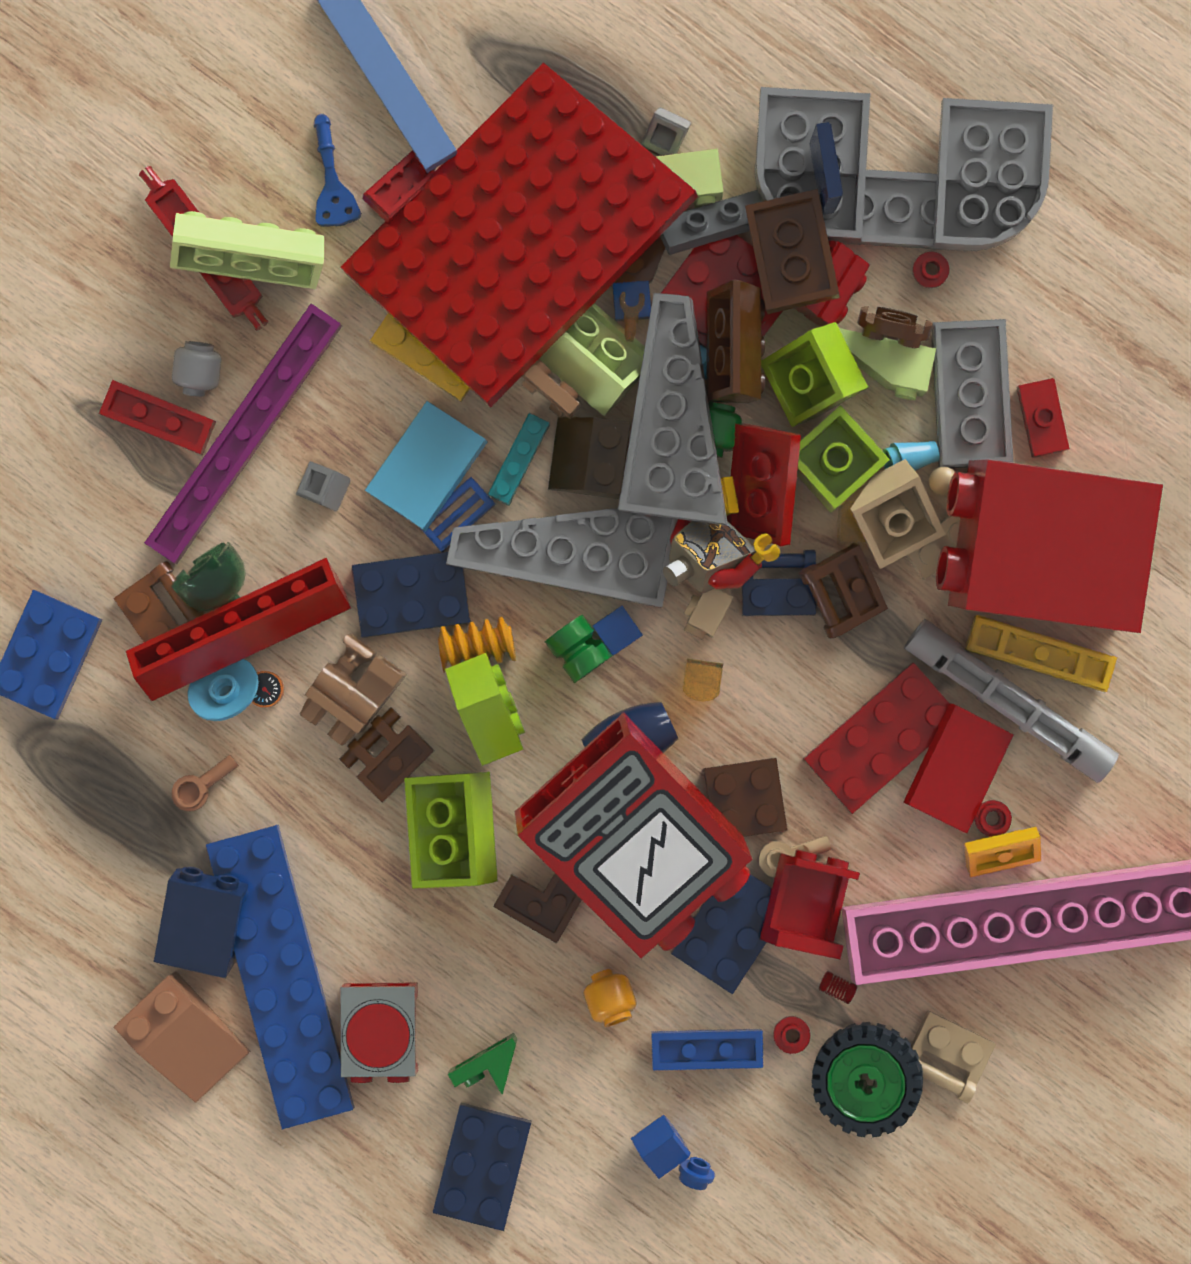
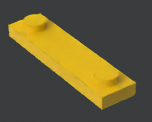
M980 615L974 616L965 647L966 651L1104 693L1108 691L1118 658Z

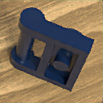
M804 550L803 553H782L774 561L768 562L763 560L761 562L762 568L804 569L816 564L815 550ZM752 576L742 586V616L816 615L814 597L808 584H803L801 579H753Z

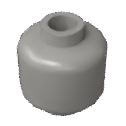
M185 341V346L177 348L174 353L173 383L183 387V394L199 397L205 396V390L215 389L219 384L221 355L214 351V345Z

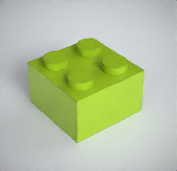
M836 322L808 331L761 360V366L791 427L815 419L869 388Z
M840 405L800 441L797 477L832 513L890 459Z
M484 653L446 668V675L457 711L481 765H486L524 750L519 735L524 734L525 730L517 713L518 710L512 694L507 689L499 664L492 666L487 654Z

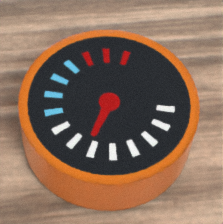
M270 671L257 672L258 690L252 703L265 708L275 706L284 695L282 679Z

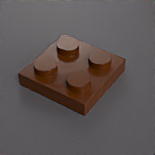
M777 758L703 768L708 800L735 826L743 837L787 831Z

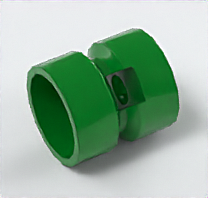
M583 615L578 616L544 641L556 658L564 659L563 668L574 684L612 657L601 640H594L592 638L594 630Z

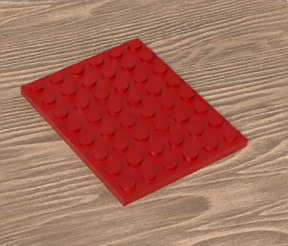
M544 62L457 149L458 153L456 156L444 162L430 176V180L425 184V188L412 201L408 202L404 209L389 224L385 221L340 267L349 278L490 408L698 198L695 189Z

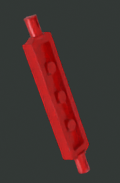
M147 166L145 169L153 180H150L144 170H141L139 176L151 190L145 201L173 237L176 213L184 214L189 211H199L175 179L162 182L152 169V166ZM199 272L233 318L245 314L256 331L262 329L254 316H257L263 326L268 324L269 321L256 306L263 296L250 279Z

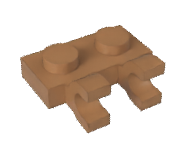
M538 359L522 376L524 379L522 386L532 395L538 391L550 401L549 409L555 415L562 417L565 414L571 419L580 409V403L576 401L579 397L578 393L564 381L559 385L549 377L552 374L551 370Z

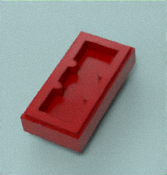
M412 150L363 194L362 199L389 224L404 209L405 205L425 188V184L430 180V176L436 169L427 173Z
M1051 378L1018 385L1016 388L1031 457L1069 450L1055 379Z

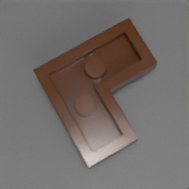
M555 873L544 892L511 874L493 907L557 943L582 900Z

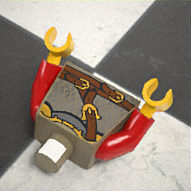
M677 519L669 539L671 544L669 560L671 563L663 568V574L672 586H677L683 581L688 580L699 592L703 593L713 589H737L742 587L762 568L761 562L763 560L768 562L776 560L779 557L780 549L774 544L764 551L765 547L772 542V538L768 534L758 536L753 547L728 521V526Z

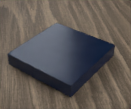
M826 122L816 124L809 143L816 187L823 215L834 213L843 196L832 125Z

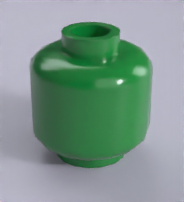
M709 402L717 458H722L724 451H733L735 445V424H741L742 418L735 413L736 408L733 406Z

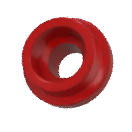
M925 252L913 264L914 279L925 288L939 287L948 278L950 271L949 263L938 252ZM926 264H935L938 268V273L935 275L928 274L925 270Z
M989 800L981 804L974 822L982 834L993 837L1008 831L1012 822V816L1009 808L1004 803ZM994 811L998 815V822L995 825H989L986 821V816L989 812Z
M795 1016L781 1019L776 1024L773 1032L774 1041L778 1048L789 1054L803 1051L808 1046L811 1036L810 1029L805 1021ZM790 1029H796L799 1032V1037L794 1042H789L785 1038L786 1032Z

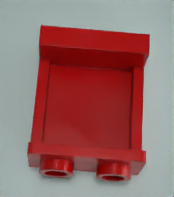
M797 849L794 856L781 853L760 940L778 947L841 960L844 945L834 942L849 878L859 880L860 873L848 869L849 862L828 857L827 863L816 861L817 854Z

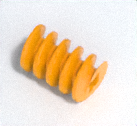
M498 617L497 627L494 629L489 620L484 619L481 631L477 629L473 621L469 622L467 633L463 632L459 624H455L454 632L451 636L445 626L440 627L438 645L443 673H445L447 662L454 666L461 663L462 659L466 661L484 653L487 654L489 660L493 654L498 664L503 663L505 652L508 653L512 661H516L511 626H507L503 617Z

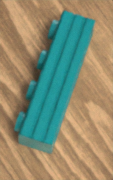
M531 413L528 414L488 493L490 497L508 506L511 504L519 484L546 431L550 427L549 422Z

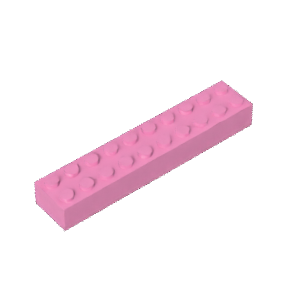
M1191 860L842 907L851 980L856 985L1191 940Z

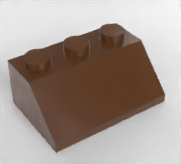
M732 280L707 292L706 389L708 402L751 403L761 400V394L765 389V376L761 372V358L765 352V339L761 336V321L765 316V303L761 299V288L741 280Z

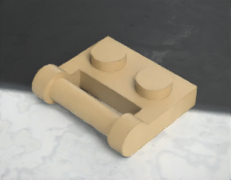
M927 1010L911 1044V1048L916 1050L919 1062L922 1064L923 1078L957 1094V1099L967 1104L973 1098L978 1081L996 1046L993 1041ZM925 1050L966 1070L967 1073L964 1080L962 1081L921 1061L920 1057Z

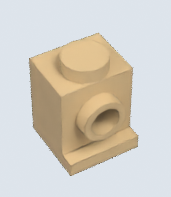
M719 589L702 593L701 597L693 595L684 612L685 615L690 617L684 631L701 640L704 639L705 635L712 638L734 597Z

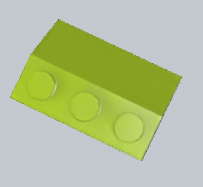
M490 772L404 778L412 889L479 886L498 882Z

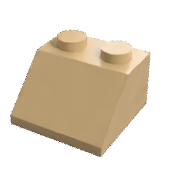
M906 459L872 476L850 508L880 569L946 535L920 477Z

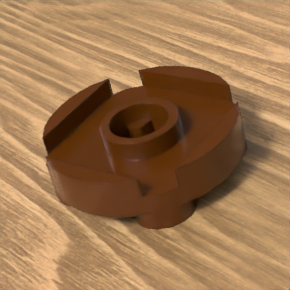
M864 306L860 309L857 323L863 327L862 335L867 338L883 340L884 335L898 338V344L910 348H920L921 341L929 340L933 324L928 320L925 321L924 326L916 323L917 315L885 307H877L876 314L867 313L869 306Z

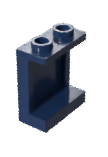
M195 867L177 868L167 884L154 962L226 979L235 961L233 949L242 901L247 893L248 884L239 882L238 878L230 875L216 877L203 874L202 870Z

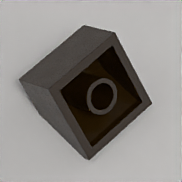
M558 417L548 490L620 499L630 422L596 417H572L571 419L568 417Z

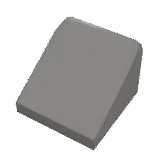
M658 108L652 117L641 145L662 156L677 154L691 122L663 108Z
M310 461L296 495L337 511L350 484V478Z

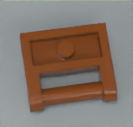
M168 561L155 567L149 574L113 598L143 642L179 626L153 589V586L159 582L164 586L187 619V622L205 614L203 611H198L172 574L174 569Z

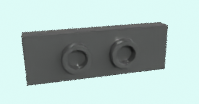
M758 190L684 211L660 238L668 254L672 255L748 232L750 228L745 205L762 202L763 199Z

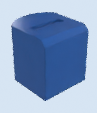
M665 1115L659 1117L631 1138L642 1160L658 1179L690 1156V1151L682 1137Z

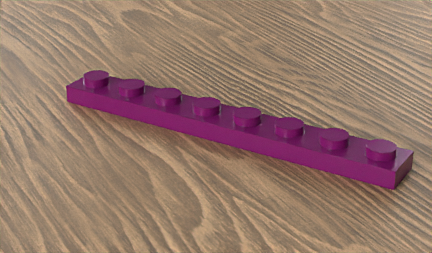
M312 303L308 306L144 542L146 545L174 564H178L342 327L341 323Z

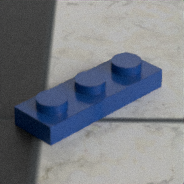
M762 1029L651 1031L653 1070L763 1068Z

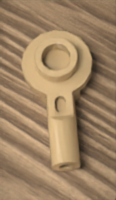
M827 836L793 847H789L786 843L780 841L770 842L760 851L758 857L759 865L764 873L775 878L781 853L794 856L796 849L813 854L823 853L831 850L829 839Z

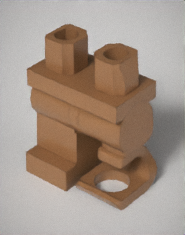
M351 633L346 634L343 638V643L346 645L344 656H341L336 664L328 663L322 669L312 686L305 693L308 699L300 712V716L315 726L318 725L326 712L337 718L338 720L327 735L342 746L351 740L356 733L359 734L366 729L370 721L407 676L405 672L382 655L376 656L377 653ZM372 661L365 674L356 683L352 679V673L361 664Z

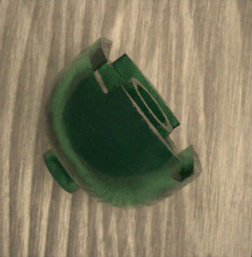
M223 542L193 561L194 566L189 570L188 574L183 569L171 584V588L188 606L199 611H212L240 598L238 592L245 582V565L231 543L227 542L225 544Z

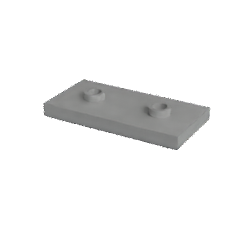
M1006 319L933 322L931 337L932 348H936L933 374L937 446L940 454L938 467L967 468L969 460L986 459L1013 463Z

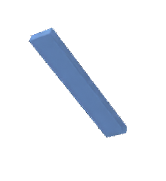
M317 0L426 172H430L456 156L458 152L362 1Z

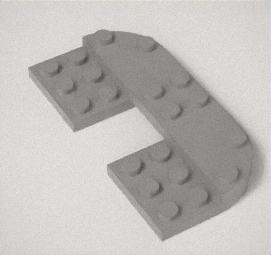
M761 87L755 181L763 201L817 189L809 143L816 124L829 122L832 125L843 196L834 213L823 215L828 241H839L843 244L957 251L987 250L1000 246L1018 235L1037 214L1046 196L1050 170L1053 104L943 98L940 115L937 174L866 170L870 93Z

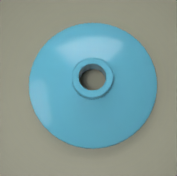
M242 659L190 683L188 701L191 708L199 717L210 721L227 720L240 714L250 705L257 693L259 683L257 672L250 662Z

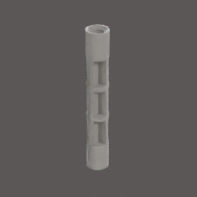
M924 619L904 647L905 650L941 674L943 672L976 695V699L981 703L986 702L1019 725L1018 728L1020 730L1029 732L1061 755L1060 758L1096 783L1101 782L1115 765L1119 753L1083 728L1078 729L1052 711L1043 700H1037L1005 678L1003 676L1004 673L1000 670H994L962 648L961 643L928 620Z

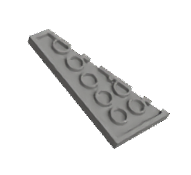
M654 293L618 510L728 526L693 300L689 296Z
M618 508L510 522L454 527L446 565L662 608L667 586L663 568L671 563L669 560L671 549L669 539L677 519L623 512L618 510Z

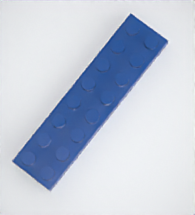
M279 824L206 844L214 876L230 875L238 878L239 882L248 884L247 893L242 901L234 952L282 1130L353 1110L355 1107L347 1077H341V1055Z

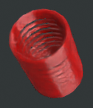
M827 971L822 978L819 991L821 990V992L828 993V995L850 1004L856 993L857 985L852 982L849 984V981L846 982V979H840V976H834L832 972Z

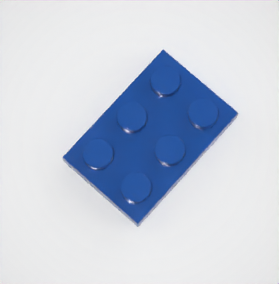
M33 590L0 662V695L48 717L59 719L103 619L37 590Z

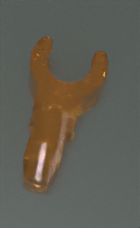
M622 292L619 303L622 311H624V336L626 341L633 342L636 335L639 312L644 308L645 297L643 293H640L639 303L631 307L625 302L626 293Z

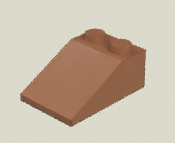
M177 971L168 975L113 1027L139 1056L195 1103L250 1052Z

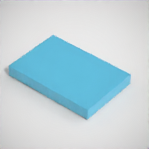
M426 401L365 491L426 532L488 442L467 426Z

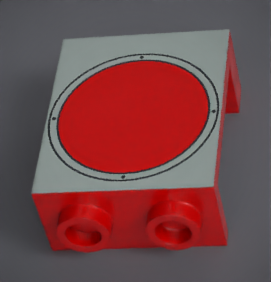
M418 982L344 983L340 987L341 1077H350L352 1083L373 1082V1077H387V1082L390 1083L409 1082L410 1076H416L418 1072V1063H416L415 1001L418 998Z

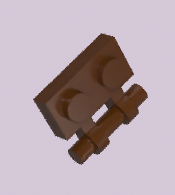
M392 707L382 716L377 715L370 722L372 726L358 740L354 738L347 745L349 749L339 758L349 769L358 760L366 766L356 777L382 803L405 781L404 778H408L435 751L410 725H407L399 734L393 730L392 726L401 716ZM383 736L389 744L374 757L368 750Z

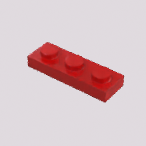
M114 380L110 384L99 414L200 455H203L216 424V421Z

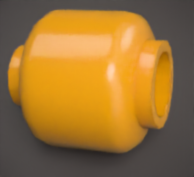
M611 969L593 974L591 976L592 983L587 985L583 992L592 1019L595 1022H603L605 1027H610L632 1018L631 1012L635 1009L637 1001L628 977L624 974H613Z

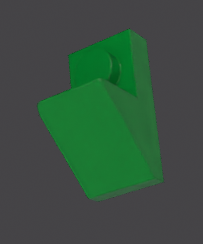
M512 1033L450 1068L448 1076L454 1087L464 1083L466 1088L474 1085L485 1077L483 1071L488 1069L500 1093L503 1094L517 1043L516 1035Z

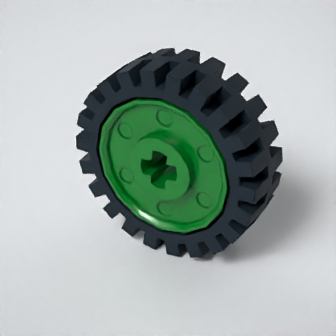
M862 1022L861 1025L854 1023L847 1025L843 1030L839 1029L820 1049L812 1071L813 1096L815 1102L820 1104L819 1110L824 1116L828 1115L830 1118L829 1122L835 1127L840 1125L843 1127V1132L850 1134L853 1131L857 1133L858 1137H865L866 1134H872V1138L880 1137L884 1132L890 1134L898 1126L902 1127L915 1112L922 1094L923 1069L916 1050L911 1048V1043L906 1037L903 1039L899 1036L898 1031L893 1028L890 1031L885 1028L886 1025L879 1023L876 1026L871 1025L870 1022ZM862 1074H868L869 1079L874 1080L873 1085H867L866 1080L861 1079Z

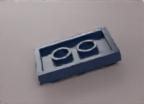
M448 552L352 565L361 637H374L471 622L464 569L446 565Z
M750 874L745 885L728 900L718 902L711 896L701 905L693 917L695 924L689 935L673 948L671 954L733 995L767 943L760 940L772 888Z
M460 1103L433 1213L504 1231L532 1120Z

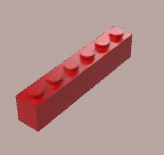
M326 557L127 650L126 655L133 678L148 698L154 701L351 609L340 579Z

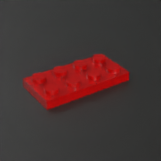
M911 663L809 752L803 760L845 808L853 814L930 746L950 703L916 664Z

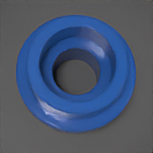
M691 1157L690 1160L686 1159L679 1165V1180L687 1187L695 1190H705L708 1184L713 1182L715 1173L707 1161L698 1157Z

